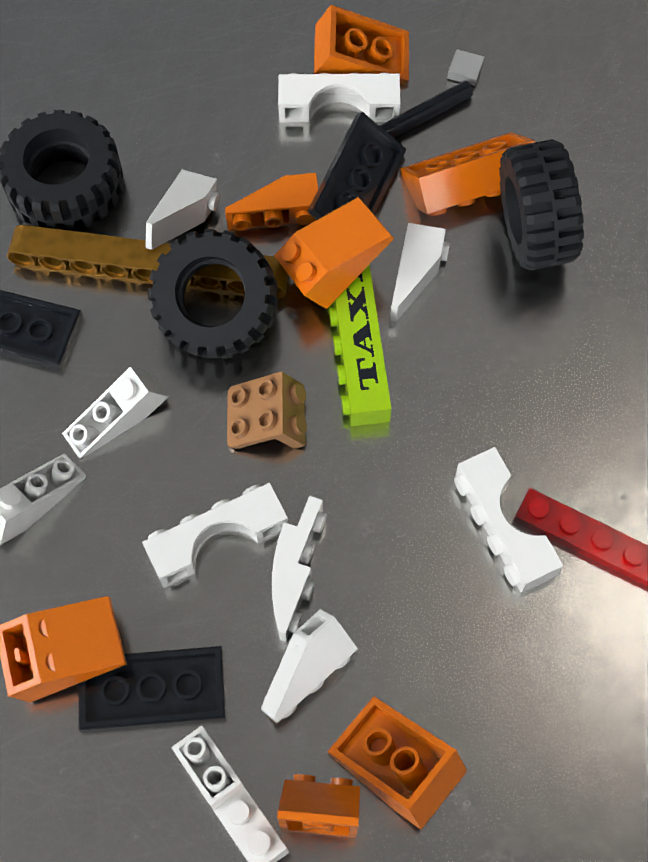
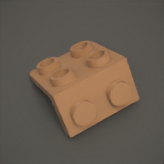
M281 371L231 386L227 393L228 446L238 449L272 439H277L293 449L305 446L307 423L305 420L304 402L306 401V391L304 385Z

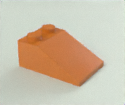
M330 5L315 24L314 74H399L400 84H407L409 81V31Z
M357 197L295 232L274 256L303 295L327 309L392 242L394 237L367 205Z
M375 696L372 697L327 751L332 758L388 806L421 830L467 772L456 749Z
M294 774L293 780H284L277 815L281 830L356 837L359 824L360 786H353V780L331 778L330 784L315 782V776L306 774Z

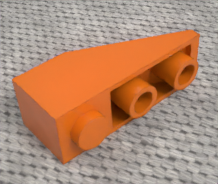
M316 173L285 175L225 208L227 229L244 231L255 227L267 226L269 228H276L288 224L308 225L316 221L317 219L307 212L318 191Z

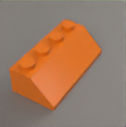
M510 132L399 169L417 209L425 214H429V216H437L447 212V208L454 205L460 207L471 205L476 202L475 198L484 195L486 197L501 195L499 168L501 167L500 159L502 154L510 147L535 143V140Z

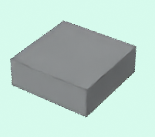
M456 49L447 79L458 82L466 80L470 85L476 86L485 57Z

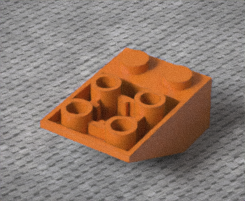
M110 596L28 613L0 625V658L7 693L12 698L31 703L127 664Z

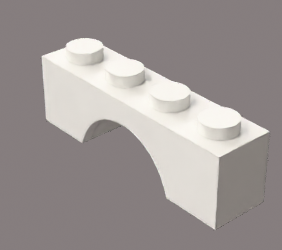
M279 74V123H309L317 110L331 103L353 105L363 111L374 122H387L400 114L399 74Z
M493 447L459 463L456 477L454 478L455 485L462 496L466 495L472 504L470 510L475 522L479 526L483 524L489 535L487 536V542L490 549L495 555L501 556L506 565L504 573L512 586L517 585L520 592L523 593L558 576L563 568V564L547 536L524 534L513 528L502 514L500 496L508 487L511 474L496 448Z
M270 483L263 486L260 484L253 485L247 488L242 493V496L231 501L230 499L221 500L215 503L210 511L201 515L191 514L182 519L178 526L169 530L165 528L159 529L150 534L148 540L142 543L163 588L195 574V560L200 547L206 540L218 533L227 531L240 532L249 536L257 543L279 534L283 523H288V517Z

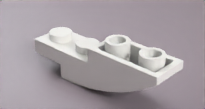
M312 496L308 498L298 526L286 522L283 523L274 555L272 570L273 608L279 638L287 642L290 632L294 633L299 628L303 614L298 611L303 600L309 601L315 586V581L311 580V568L302 565V563L308 565L315 546L311 544L314 532L320 533L322 531L327 514L323 513V500Z
M202 725L171 747L248 862H277L289 853Z

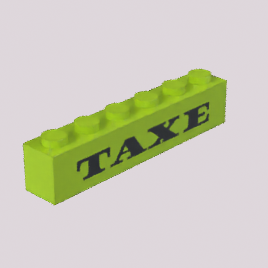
M369 264L334 301V307H329L331 327L337 326L338 336H333L335 356L341 355L342 365L337 366L339 385H345L346 395L341 396L343 415H349L351 426L390 422L392 410Z

